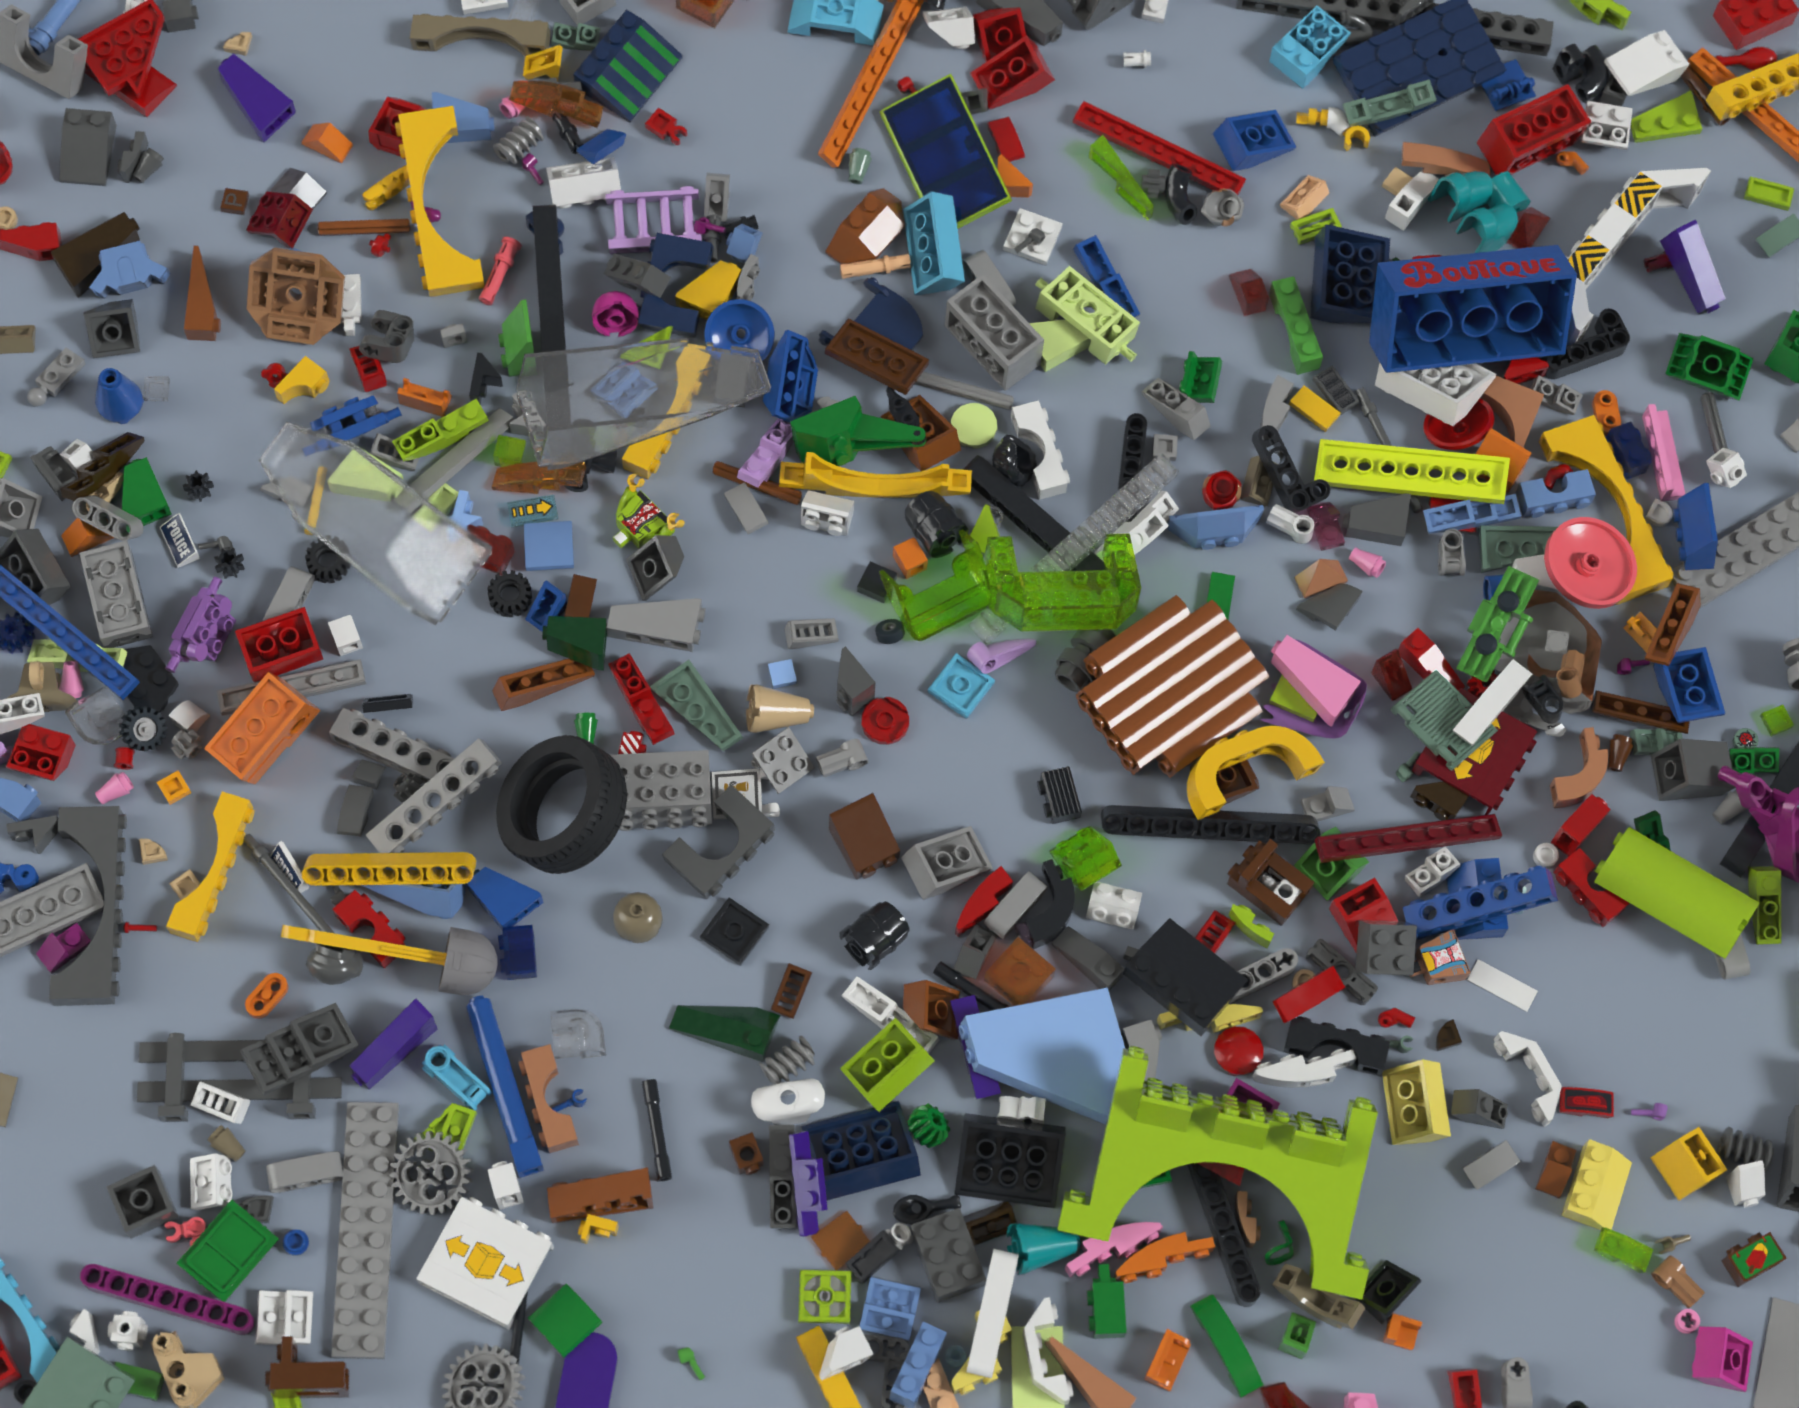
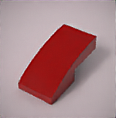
M1009 116L987 122L988 130L995 141L996 151L999 155L1002 154L1009 162L1025 158L1020 139Z

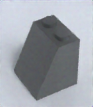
M1680 738L1651 755L1659 801L1721 796L1736 788L1724 781H1720L1718 778V773L1723 766H1728L1732 769L1727 742Z

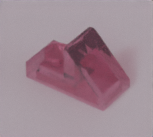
M1331 502L1308 507L1307 511L1309 517L1314 521V531L1321 551L1344 546L1345 540L1338 523L1340 512Z

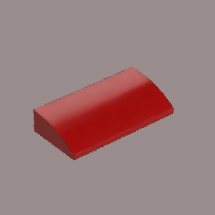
M86 65L85 74L99 83ZM151 66L140 99L136 97L129 85L115 92L114 95L145 117H148L177 87V84Z

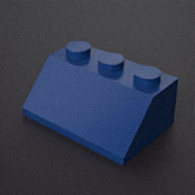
M1703 483L1678 498L1677 508L1673 509V521L1678 523L1676 541L1681 542L1679 561H1684L1685 570L1714 569L1718 543L1709 483Z
M1499 858L1474 859L1461 863L1460 867L1446 878L1448 894L1457 892V889L1460 887L1471 886L1472 888L1479 886L1485 880L1493 879L1497 881L1502 879ZM1503 891L1499 894V900L1504 899ZM1479 897L1475 901V907L1483 904L1484 897ZM1460 903L1452 907L1451 913L1459 911ZM1507 915L1455 929L1454 932L1458 940L1503 937L1508 930Z

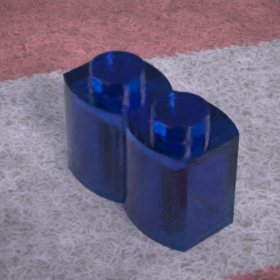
M533 925L503 927V935H498L499 950H504V959H500L501 974L506 973L507 980L537 978Z

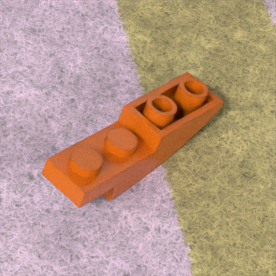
M1186 1232L1160 1239L1136 1252L1125 1261L1115 1272L1114 1278L1116 1277V1281H1124L1125 1284L1137 1281V1277L1147 1275V1279L1160 1277L1167 1268L1166 1261H1169L1170 1264L1185 1261L1184 1257L1194 1256L1195 1259H1201L1210 1256L1209 1253L1213 1252L1215 1248L1213 1237L1188 1242Z

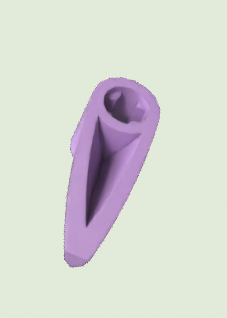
M1012 639L987 646L982 642H978L969 649L967 658L983 674H987L1030 650L1036 645V640Z

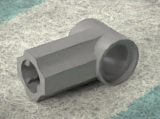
M859 739L849 740L838 749L816 757L823 777L846 769L856 770L869 762Z

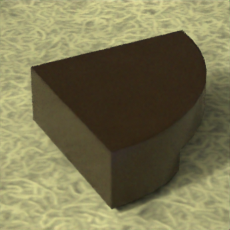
M1454 1019L1446 1022L1439 1030L1436 1037L1437 1051L1462 1043Z

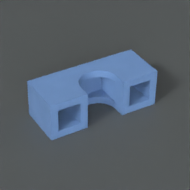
M1588 469L1566 473L1561 481L1563 492L1560 493L1549 491L1544 484L1543 478L1520 482L1516 495L1523 517L1531 516L1532 518H1537L1548 512L1562 513L1568 508L1577 507V509H1583L1588 507L1596 496Z
M926 1322L922 1323L892 1387L890 1400L907 1408L915 1407L933 1363L935 1364L945 1342L947 1332Z

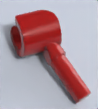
M910 77L898 80L897 87L901 93L909 90L913 94L917 91Z

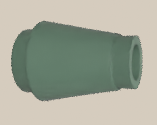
M854 148L852 153L849 154V182L862 184L872 160L870 157L871 153L868 150Z

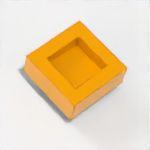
M179 770L157 782L169 805L191 794Z

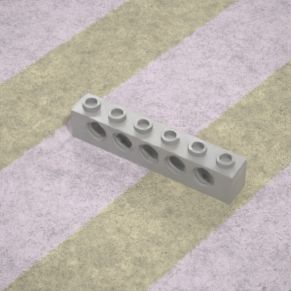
M342 708L329 731L332 741L403 774H416L425 784L454 760L447 751L439 748L437 750L432 749L428 743L421 739L413 740L408 738L405 732L396 728L391 730L385 727L386 725L380 720L372 719L371 721L356 709L347 710ZM360 728L366 729L363 735L358 736L354 734ZM385 738L388 740L384 745L376 744L379 739ZM403 748L410 750L406 755H398L399 750ZM422 759H431L428 765L423 766L419 764ZM470 764L468 767V772L470 775L475 774L474 767H472V764ZM457 778L450 781L449 787L451 791H455L459 787L460 783Z
M478 738L366 834L367 838L380 853H403L405 845L410 841L412 843L416 842L424 835L423 830L429 825L432 827L440 822L443 818L441 815L448 809L450 811L455 809L462 802L460 799L466 793L470 795L480 787V781L485 777L490 778L499 771L498 766L502 762L486 742ZM476 762L478 764V771L476 774L470 775L468 767L471 763ZM457 778L460 783L457 790L451 791L449 787L450 781ZM438 794L441 798L440 804L437 807H432L431 798L433 795ZM416 810H419L422 814V818L418 823L412 821V814ZM400 826L403 834L401 838L395 839L393 831L396 827Z

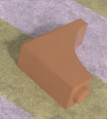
M1496 376L1482 394L1481 399L1486 401L1491 406L1493 412L1503 421L1508 430L1510 440L1524 447L1544 394Z

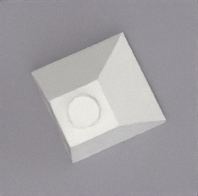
M967 7L922 12L927 25L952 46L963 49L968 48L969 44H975L973 16Z

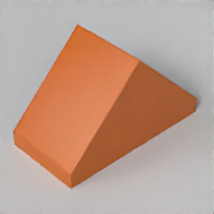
M330 122L313 124L301 142L302 145L340 163L344 161L353 147V143Z
M1000 154L998 156L997 169L1010 196L1029 198L1032 195L1033 183ZM997 178V186H1001Z
M76 518L61 535L71 557L114 538L79 518Z

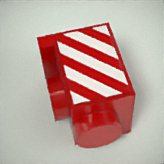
M638 731L623 732L618 754L646 753L647 745L643 744L644 734Z

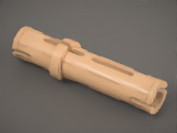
M909 253L891 257L884 255L883 258L840 264L842 279L882 272L889 274L891 271L911 268Z

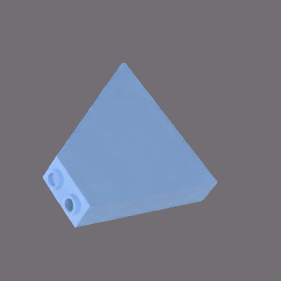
M1108 988L964 1017L960 1023L961 1025H959V1033L961 1039L966 1042V1059L969 1064H972L973 1071L1036 1097L1046 1098L1048 1102L1106 1125L1122 1050L1125 1048Z

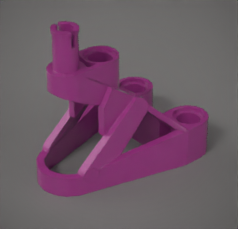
M1723 766L1718 773L1719 780L1736 787L1742 807L1749 809V812L1759 823L1758 827L1765 836L1774 867L1781 870L1782 876L1799 883V807H1797L1799 804V787L1787 794L1776 788H1770L1761 778L1751 773L1744 772L1742 774L1728 766ZM1774 804H1775V806H1776L1775 812H1774V813H1770L1771 810H1772V808H1773V806H1774Z

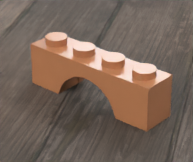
M551 1045L521 1052L523 1060L518 1063L522 1076H528L530 1084L525 1085L529 1100L534 1099L536 1108L532 1109L535 1123L541 1122L543 1132L538 1134L542 1148L547 1146L550 1154L579 1145L571 1115L560 1114L554 1111L545 1101V1092L549 1082L559 1074Z

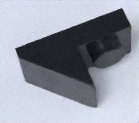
M477 352L469 397L470 402L477 399L481 405L482 398H486L487 385L503 387L501 376L482 353Z

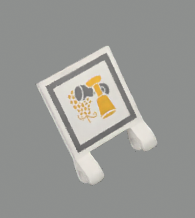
M761 768L712 772L714 820L727 819L716 809L714 801L730 785L735 787L766 817H778L780 815L778 803L762 805L761 779L768 780Z

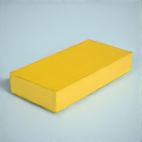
M1305 385L1289 401V405L1324 432L1332 426L1341 414Z

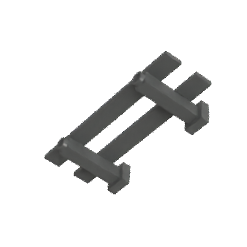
M170 1033L167 1042H140L139 1063H166V1081L138 1082L137 1102H165V1106H158V1117L162 1122L188 1121V1110L183 1105V1102H192L200 1081L249 1100L293 1099V1103H287V1115L290 1119H316V1108L313 1103H310V1099L342 1098V1077L311 1078V1074L264 1096L254 1079L184 1081L185 1062L244 1061L240 1053L241 1049L261 1040L185 1041L183 1033ZM207 1090L203 1101H207L210 1091ZM218 1094L216 1095V1098H215L214 1101H217V1100H218V1098H219V1095H218Z

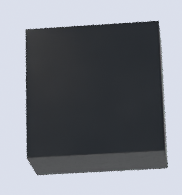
M870 561L857 586V592L885 603L897 579V573Z

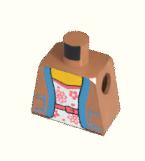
M1454 929L1418 947L1415 952L1417 960L1414 961V973L1409 976L1414 977L1423 974L1427 985L1463 981L1468 978L1471 972Z

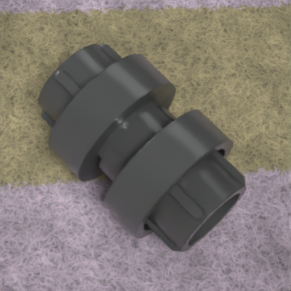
M1096 621L1089 623L1087 627H1080L1071 639L1073 648H1065L1056 660L1058 666L1055 671L1056 679L1064 687L1074 692H1079L1096 680V677L1088 672L1083 660L1090 653L1114 638V632L1104 624Z

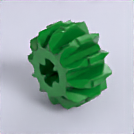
M929 1103L914 1109L912 1114L909 1115L910 1118L907 1120V1123L910 1126L909 1131L914 1135V1139L919 1140L921 1146L925 1145L930 1149L933 1146L936 1147L938 1144H942L948 1137L951 1129L947 1125L949 1121L943 1116L944 1113L939 1112L937 1106L932 1107Z

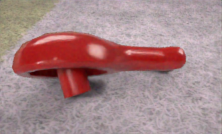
M1755 47L1737 56L1724 57L1717 55L1715 57L1724 66L1743 65L1753 71L1777 62L1778 59L1775 51L1767 47Z

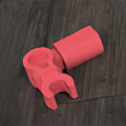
M193 1217L189 1221H183V1224L167 1222L165 1228H174L176 1233L173 1236L166 1237L167 1242L174 1243L179 1241L181 1237H185V1239L192 1238L193 1240L190 1241L191 1247L208 1226L200 1217Z

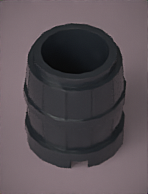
M934 491L921 493L905 509L906 522L912 529L914 536L922 542L927 553L933 558H940L954 551L952 546L957 542L961 545L968 536L969 529L964 521L958 518L951 504H948L939 493Z
M884 901L883 903L875 904L869 910L859 915V918L852 925L846 926L839 932V937L841 940L845 937L847 944L844 947L852 958L862 967L868 964V970H872L880 963L881 959L897 949V946L908 936L910 928L899 910L889 902Z

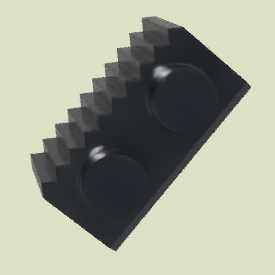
M1070 766L1042 772L1040 781H1037L1039 794L1045 797L1046 803L1043 804L1046 818L1050 817L1052 824L1081 818L1082 810Z

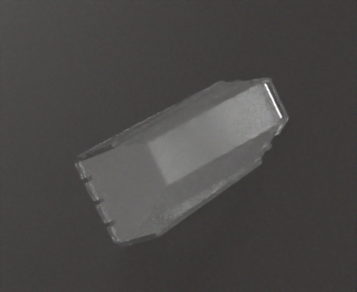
M688 338L524 354L516 390L519 393L517 394L518 403L521 411H523L522 416L526 429L529 430L528 435L534 449L537 464L539 467H547V470H555L708 419L770 392L771 385L758 350L731 346L730 350L713 347L712 342H706V346L688 343Z
M286 422L258 460L270 481L276 485L281 494L282 501L288 505L293 514L292 518L409 612L434 625L438 621L442 622L451 610L446 605L447 602L454 605L465 591L461 583L469 585L480 571L475 567V564L478 563L483 566L493 553L491 552L493 547L483 538L349 440H342L329 434H322L309 428Z

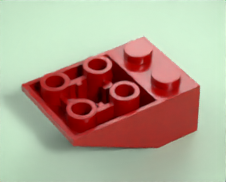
M1376 878L1334 899L1329 907L1331 914L1356 953L1359 920L1398 921L1388 897Z

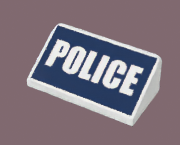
M180 513L174 515L160 526L178 568L200 559Z
M280 841L271 853L270 858L299 892L302 893L309 889V885L302 879V872L286 845Z

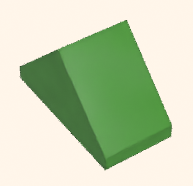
M1292 1312L1278 1350L1302 1359L1309 1349L1316 1322Z

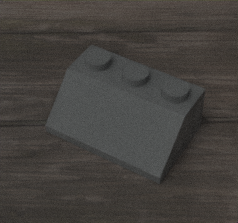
M39 529L15 530L1 547L0 565L48 605L59 601L70 588L67 578Z

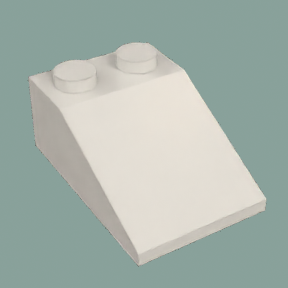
M1665 30L1647 35L1604 60V63L1628 96L1676 82L1690 65Z

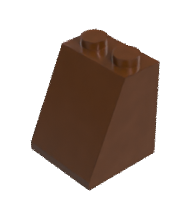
M874 793L829 814V831L856 880L861 877L863 879L869 878L876 873L877 869L883 866L888 868L898 862L900 849Z

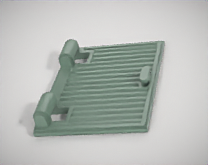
M1437 670L1433 671L1390 708L1395 716L1399 714L1405 720L1404 725L1436 756L1441 755L1447 761L1446 766L1451 771L1498 731L1491 724L1473 746L1455 734L1453 729L1473 705ZM1406 706H1408L1415 714L1413 715V714L1406 708ZM1450 747L1457 755L1455 756V755H1454L1449 749H1447V748Z

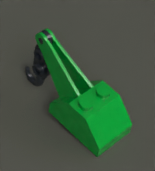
M888 386L886 393L889 398V412L895 421L862 414L861 404L856 396L790 421L795 451L800 461L804 463L807 452H814L825 461L842 466L853 461L858 451L922 447L926 443L925 430L919 427V417L909 401L898 395L894 389Z

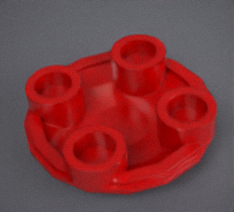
M1234 1026L1224 1030L1214 1044V1055L1217 1063L1231 1076L1245 1075L1253 1072L1263 1059L1264 1047L1261 1039L1254 1031L1246 1027Z

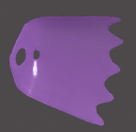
M1295 639L1360 680L1359 687L1332 727L1318 714L1313 723L1272 704L1263 705V707L1274 718L1260 720L1314 736L1332 739L1340 738L1347 733L1364 703L1367 684L1348 668L1309 644ZM1278 683L1271 685L1273 690H1275ZM1360 703L1356 713L1353 715L1356 706ZM1350 712L1348 717L1344 718V714Z

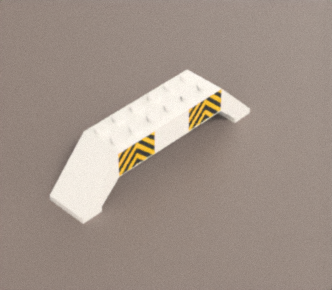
M1708 168L1640 171L1635 178L1630 177L1627 180L1622 193L1618 192L1610 202L1611 206L1609 209H1603L1597 218L1599 221L1595 225L1591 224L1584 234L1585 238L1575 243L1571 249V255L1569 257L1566 256L1577 273L1567 346L1579 342L1584 337L1594 316L1589 312L1586 289L1652 209L1684 206L1688 209L1701 193L1711 170Z

